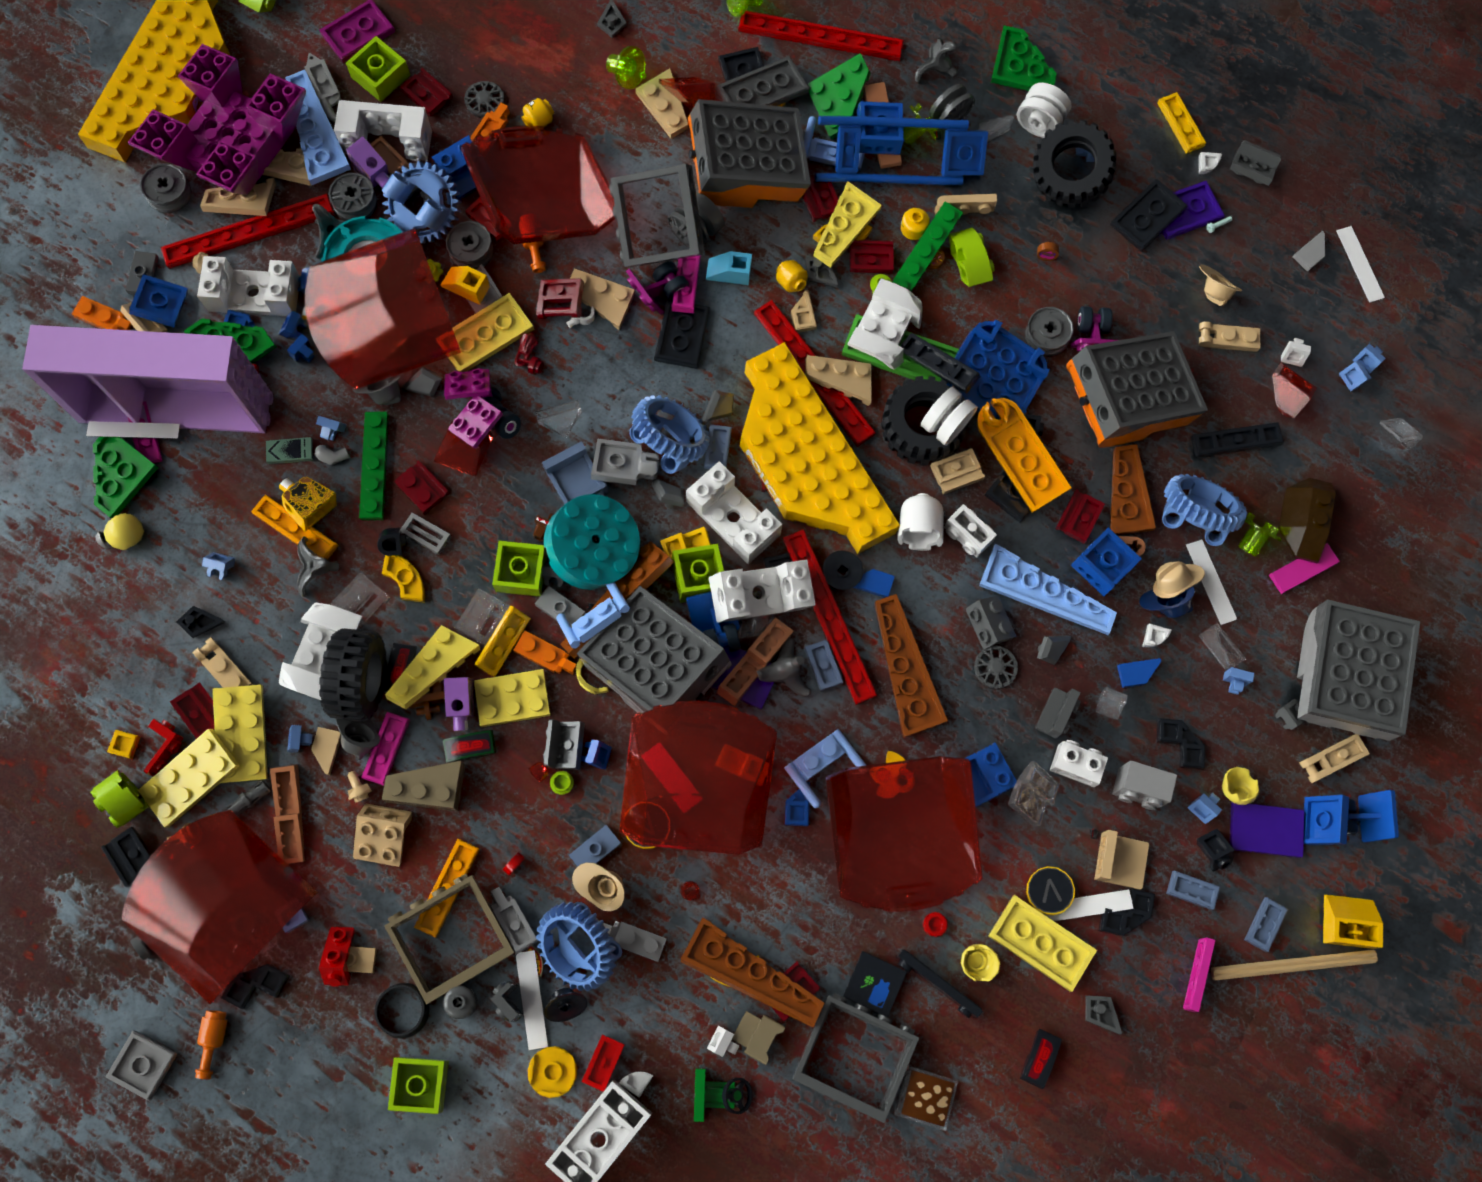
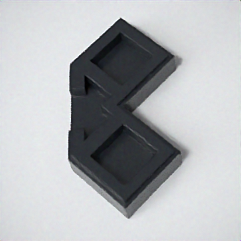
M1157 719V743L1180 745L1179 768L1205 769V745L1188 729L1189 727L1183 720Z
M1132 888L1129 889L1133 909H1128L1126 912H1112V909L1105 908V913L1101 914L1098 931L1125 936L1152 917L1155 894Z
M270 964L241 972L232 976L220 998L240 1009L245 1008L256 988L278 998L290 975Z

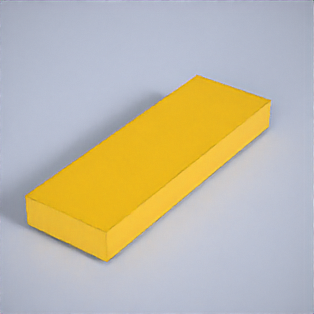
M1178 92L1158 100V106L1185 153L1203 148L1206 145V141Z
M509 606L474 665L490 676L496 677L531 618L514 606Z

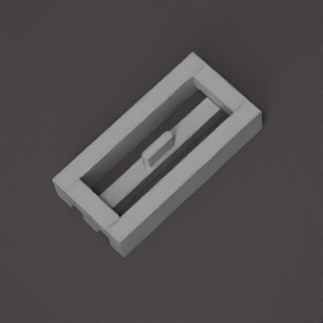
M414 513L410 514L401 528V533H405L406 537L438 555L442 552V548L446 546L447 540L451 538L449 533ZM413 520L425 526L426 528L432 530L433 532L439 534L443 538L440 540L435 536L429 534L428 532L422 530L421 528L415 526L414 524H412ZM410 528L438 544L437 547L409 532L407 529Z

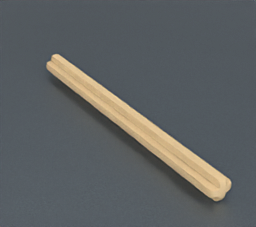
M1375 950L1219 966L1211 968V976L1213 980H1224L1377 963L1378 957Z

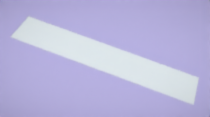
M1352 226L1336 230L1368 301L1373 302L1385 298Z
M89 421L86 436L178 438L180 424Z
M1203 540L1187 544L1186 547L1193 563L1204 569L1205 576L1201 581L1220 625L1237 620Z
M1128 889L1074 898L1071 906L1063 913L1045 916L1053 921L1103 914L1105 913V908L1112 909V912L1133 909V904Z
M535 950L520 952L516 955L528 1049L548 1047Z

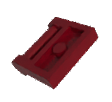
M581 278L541 280L536 309L537 318L546 319L547 317L554 316L580 318L582 314L581 301L584 281ZM547 303H571V307L547 308Z

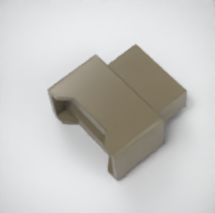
M746 1011L732 1040L746 1047L744 1050L745 1054L766 1065L769 1060L767 1051L776 1034L783 1033L785 1026L764 1014L760 1019Z

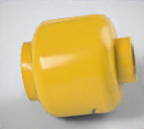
M535 98L523 107L524 116L521 118L528 128L532 127L534 130L539 131L552 122L554 111L546 99Z
M920 208L907 210L901 221L902 234L910 240H919L930 224L928 214Z
M795 260L783 261L776 270L777 282L789 293L803 290L808 279L807 271Z

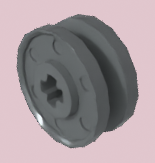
M956 84L939 96L932 105L929 115L932 119L963 120L972 110L976 101L975 97L967 93V89L963 84Z
M162 163L154 165L146 170L141 178L140 187L143 195L150 206L159 212L172 213L179 211L187 205L191 198L192 190L190 183L182 170L173 164Z
M347 173L336 178L330 185L329 199L339 218L347 221L355 217L365 216L367 219L376 210L377 196L372 183L367 177L359 173Z
M460 222L453 226L447 234L446 248L450 259L457 267L469 266L477 269L481 264L486 266L492 259L494 247L490 233L479 222Z
M1043 307L1031 315L1025 330V341L1027 345L1035 350L1038 348L1042 349L1045 352L1043 356H1055L1067 348L1073 334V322L1070 316L1063 310L1056 307Z

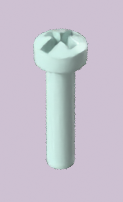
M1229 216L1214 224H1207V231L1209 233L1214 232L1216 228L1231 222L1232 217Z

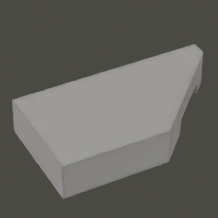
M1323 231L1320 232L1293 256L1307 272L1325 257V233Z

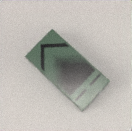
M311 437L266 441V462L268 464L313 461V439Z

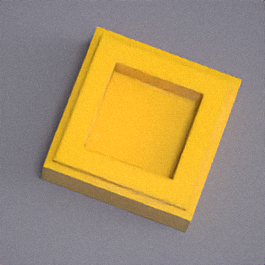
M115 730L107 752L133 759L141 737Z

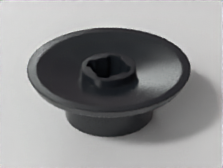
M841 550L833 552L825 559L822 571L830 586L840 590H847L855 587L861 581L863 565L855 554ZM843 568L847 573L842 575L838 570Z
M562 988L551 995L550 1001L545 1007L544 1015L553 1022L568 1021L579 1016L586 1009L588 1002L582 994L574 992L570 988Z

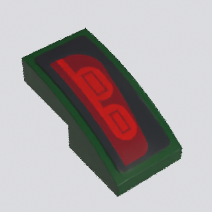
M493 730L474 732L443 740L446 763L469 758L477 759L496 753Z

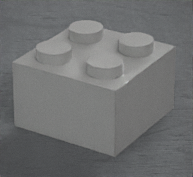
M1129 761L1118 768L1112 795L1119 796L1118 800L1126 803L1135 801L1141 803V807L1145 809L1155 810L1171 802L1177 774Z

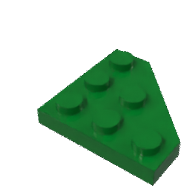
M1003 26L991 83L1029 91L1037 83L1054 85L1057 73L1044 61L1045 57L1037 46H1033L1029 41V36L1025 30Z
M861 53L807 84L810 88L809 94L819 116H854L864 94L863 89L866 81L869 80L871 75ZM824 125L831 140L838 137L839 125Z
M202 318L184 330L185 334L233 336L252 364L277 348L263 327L242 326L237 323H222Z
M100 436L93 444V453L95 454L93 483L96 484L94 505L112 519L120 514L159 467L121 437Z

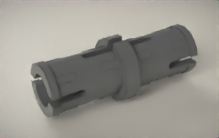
M261 780L247 792L239 794L240 797L222 809V811L230 821H233L247 809L254 808L255 803L272 791L265 781Z

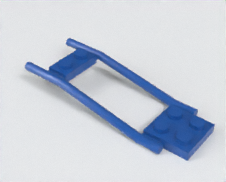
M866 116L818 117L819 125H839L836 173H815V182L848 181L962 185L963 175H984L988 131L967 130L969 127L968 120ZM860 125L947 129L945 130L942 177L857 173L861 139Z

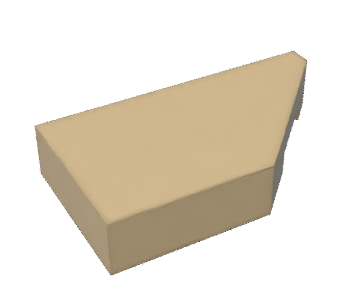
M808 290L803 293V296L791 310L794 329L798 333L817 329Z
M318 727L311 750L324 773L330 775L341 741V734L338 731Z

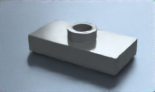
M134 251L125 290L128 294L136 293L143 274L154 277L159 258L156 253Z

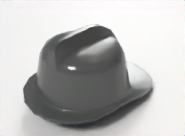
M401 375L364 380L353 387V392L368 394L378 405L398 403L401 401V389L398 383Z
M336 719V724L341 734L342 748L346 752L355 755L357 760H361L364 755L368 754L373 747L379 744L380 737L370 719L364 722Z

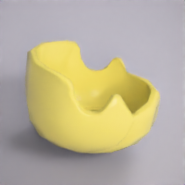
M126 513L114 516L107 522L104 529L106 541L112 547L120 550H127L136 545L142 539L144 533L141 522L135 516Z
M1234 767L1225 774L1222 790L1224 795L1233 803L1246 805L1254 802L1259 795L1258 780H1254L1250 776L1248 769Z
M973 944L962 953L960 963L963 972L974 981H991L999 973V957L991 947L984 944Z

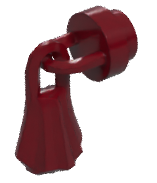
M530 332L524 333L520 337V346L515 358V364L519 367H528V373L536 375L542 372L544 362L535 356L528 360L532 350L538 344L535 334ZM521 354L525 355L524 359H519Z

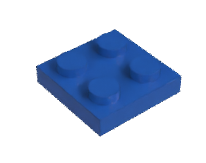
M143 274L130 306L129 314L175 328L188 288Z
M1348 796L1305 797L1303 844H1347Z

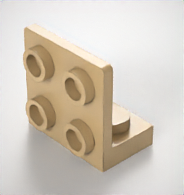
M365 804L357 815L353 858L399 867L402 860L404 832L411 822L412 812Z
M1107 830L1101 833L1094 880L1138 890L1142 889L1149 843L1117 836V831Z

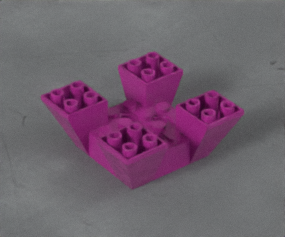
M202 44L178 75L179 79L203 102L201 107L188 124L152 109L128 141V144L165 162L195 171L199 178L229 192L248 195L264 173V169L269 166L295 130L306 90L270 73L252 99L244 96L237 59Z

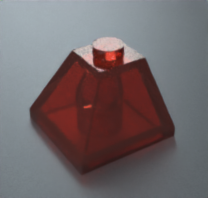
M697 76L659 79V84L691 109L694 108L698 99L715 101V83Z
M1282 362L1272 374L1276 406L1279 407L1278 410L1286 417L1291 416L1295 418L1312 398L1317 387Z
M447 430L434 458V462L476 477L493 439L491 430L475 449Z

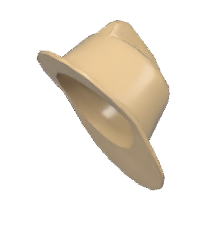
M1206 265L1199 266L1202 272L1207 275L1204 292L1210 301L1219 306H1224L1236 291L1242 292V289L1233 285L1216 270Z
M1180 561L1165 563L1157 570L1153 592L1160 598L1176 597L1203 580L1205 576L1204 569L1198 565L1185 564Z
M588 862L579 865L574 870L572 881L576 891L603 911L611 912L617 910L623 904L625 899L624 884L622 878L617 873L608 871L598 864Z

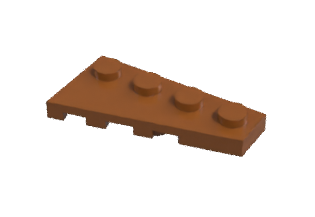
M1137 444L1119 446L1113 450L1110 529L1117 536L1154 531L1156 529Z

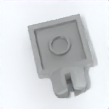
M597 439L591 479L636 485L637 480L640 478L655 480L659 469V455L643 452L642 444Z

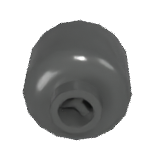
M457 986L446 993L443 1006L445 1012L450 1017L465 1019L475 1012L478 999L472 989L466 986Z

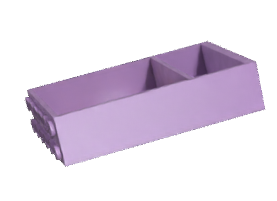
M30 325L22 370L78 423H89V421L129 422L128 418L135 423H139L140 418H143L145 423H148L144 405H142L146 401L152 423L180 424V429L266 433V426L270 424V413L268 411L269 405L273 403V393L233 336Z

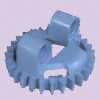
M417 161L416 166L414 163H409V169L406 166H401L403 173L395 171L382 189L383 196L388 198V201L382 203V205L388 206L384 214L391 216L387 220L392 223L394 222L405 234L408 241L412 238L414 243H418L420 240L421 243L425 244L427 239L433 243L435 241L434 236L439 240L442 239L441 232L447 235L448 231L446 228H453L451 221L459 220L454 216L455 212H461L460 209L456 208V204H460L461 201L455 199V196L459 195L460 192L453 191L457 184L450 183L453 177L450 175L445 176L446 171L444 169L439 170V166L435 164L432 166L429 162L423 165L422 162ZM415 186L419 187L433 199H428L417 215L403 205ZM443 188L449 190V192L446 193L447 204L451 205V208H447L444 206L442 195ZM430 228L426 231H420V233L415 231L416 229Z
M651 395L641 399L633 410L631 418L634 420L632 422L633 426L630 429V437L635 443L641 444L645 442L660 455L664 453L661 459V467L666 473L673 474L684 469L694 459L698 461L699 458L703 457L710 445L709 432L706 431V425L701 424L702 419H697L696 413L692 414L689 411L690 408L686 409L683 407V403L678 404L675 400L670 401L668 397L663 399L660 395L657 397ZM661 410L662 412L674 415L672 420L657 416L656 412ZM662 427L665 430H667L678 442L668 438L663 433H661L660 430L662 429ZM694 438L695 444H690V440Z
M1180 474L1171 478L1164 490V497L1167 498V503L1163 510V524L1168 528L1175 529L1180 527L1186 518L1187 522L1205 530V540L1211 546L1223 544L1229 532L1238 531L1245 522L1247 511L1244 503L1239 501V497L1234 496L1233 492H1229L1226 488L1219 486V483L1215 484L1211 480H1205L1203 477L1198 478L1196 475L1191 477L1189 474L1185 476ZM1184 489H1190L1188 495L1183 492ZM1217 501L1230 510L1229 514L1223 513L1215 506ZM1169 513H1176V514H1178V516L1172 517V516H1170V515H1168V514H1169ZM1217 530L1218 532H1221V533H1219V534H1213V533H1211V531Z
M563 902L546 912L539 921L540 925L537 928L539 934L536 936V939L541 941L537 948L542 949L540 956L546 960L544 965L548 964L551 970L549 973L554 972L556 980L561 978L563 985L570 984L571 989L577 987L579 991L584 989L589 991L598 988L609 980V977L613 974L612 969L616 967L615 962L622 955V949L614 941L613 937L609 936V928L604 927V921H599L596 918L597 914H591L589 907L582 902L574 904L570 902L567 905ZM556 927L560 943L553 948V934H550V931ZM580 928L589 935L595 946V949L587 957L570 938ZM578 968L591 970L593 974L586 978V974H580L576 971Z

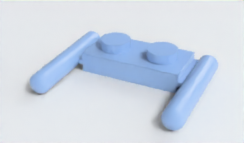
M810 116L804 135L806 157L810 161L836 166L837 142L818 138L812 139L817 119L814 116ZM859 153L858 171L861 170L865 153Z
M615 582L606 585L613 599L609 597L586 615L580 617L571 624L572 628L564 614L560 613L557 615L556 619L572 648L579 647L581 641L585 643L622 616L621 613L629 611L630 607Z
M839 729L784 767L814 808H819L821 801L806 781L843 754H847L860 773L865 774L868 771V766Z

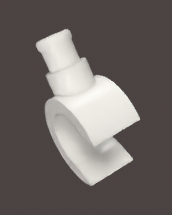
M593 306L588 317L571 318V320L567 321L568 327L572 328V326L579 323L582 325L591 324L595 319Z

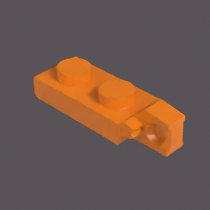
M503 103L499 104L495 112L491 111L485 114L470 137L484 159L508 122L507 117L510 111L508 106Z
M84 296L81 297L72 312L73 317L100 329L130 330L134 328L120 311Z
M527 631L523 632L513 650L515 653L553 673L557 672L560 674L561 670H564L573 675L576 671L577 664L568 660L569 654Z

